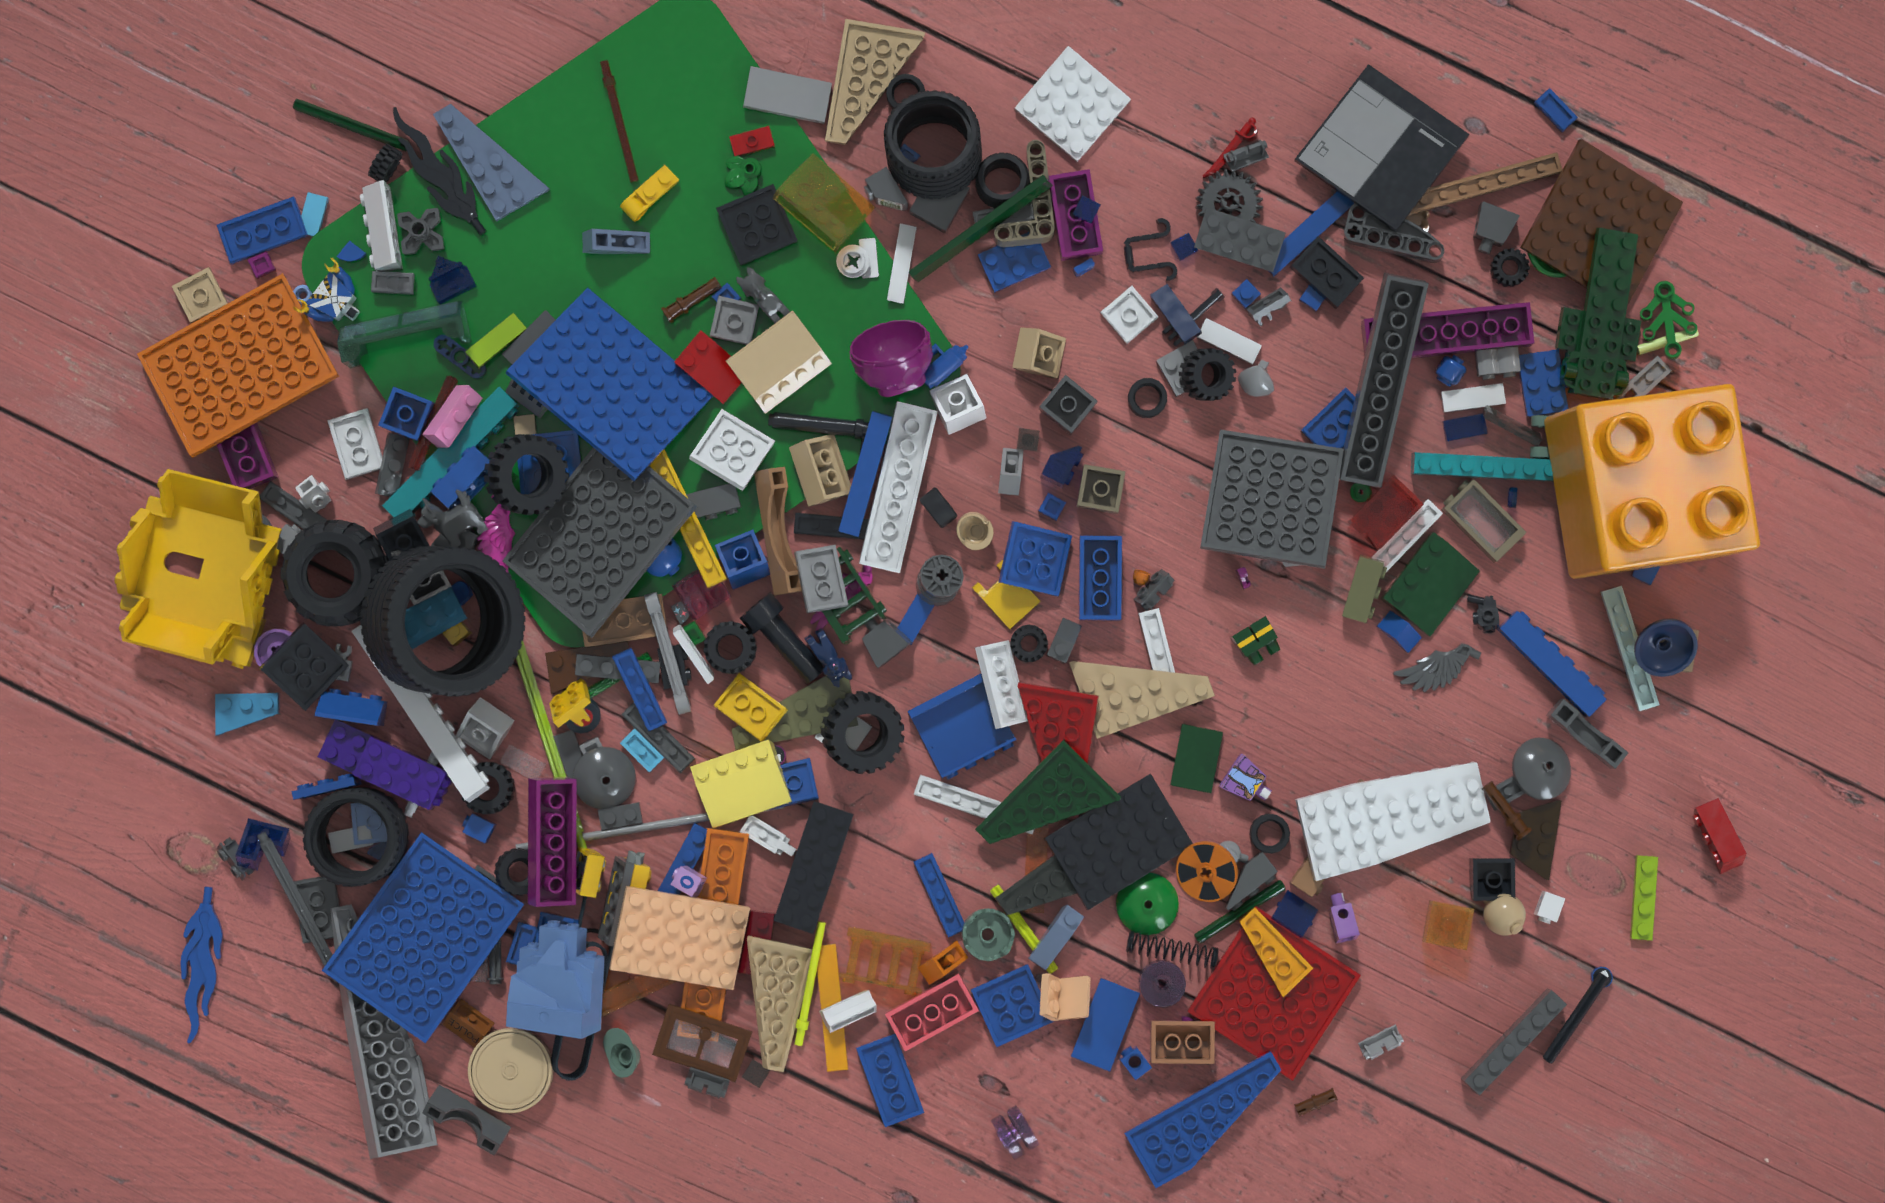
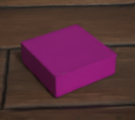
M267 251L248 259L257 279L276 271Z

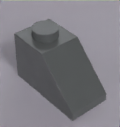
M1063 618L1046 656L1066 664L1082 626Z

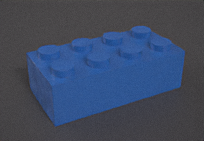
M1080 536L1078 620L1120 621L1122 603V536Z

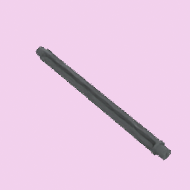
M262 832L257 835L260 846L325 967L333 954L273 841L266 832Z

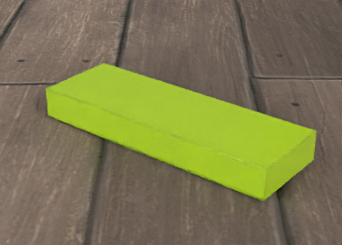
M512 313L465 351V353L478 368H481L518 338L527 328Z

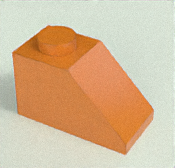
M955 941L920 965L918 969L930 985L944 977L969 957L958 941Z

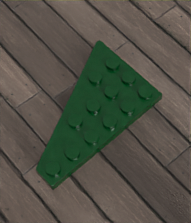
M1063 740L975 830L989 844L1119 801L1122 797Z

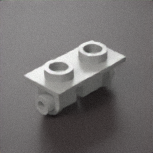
M1395 1024L1364 1039L1358 1044L1365 1059L1373 1060L1384 1054L1382 1047L1385 1046L1390 1051L1401 1046L1404 1040Z

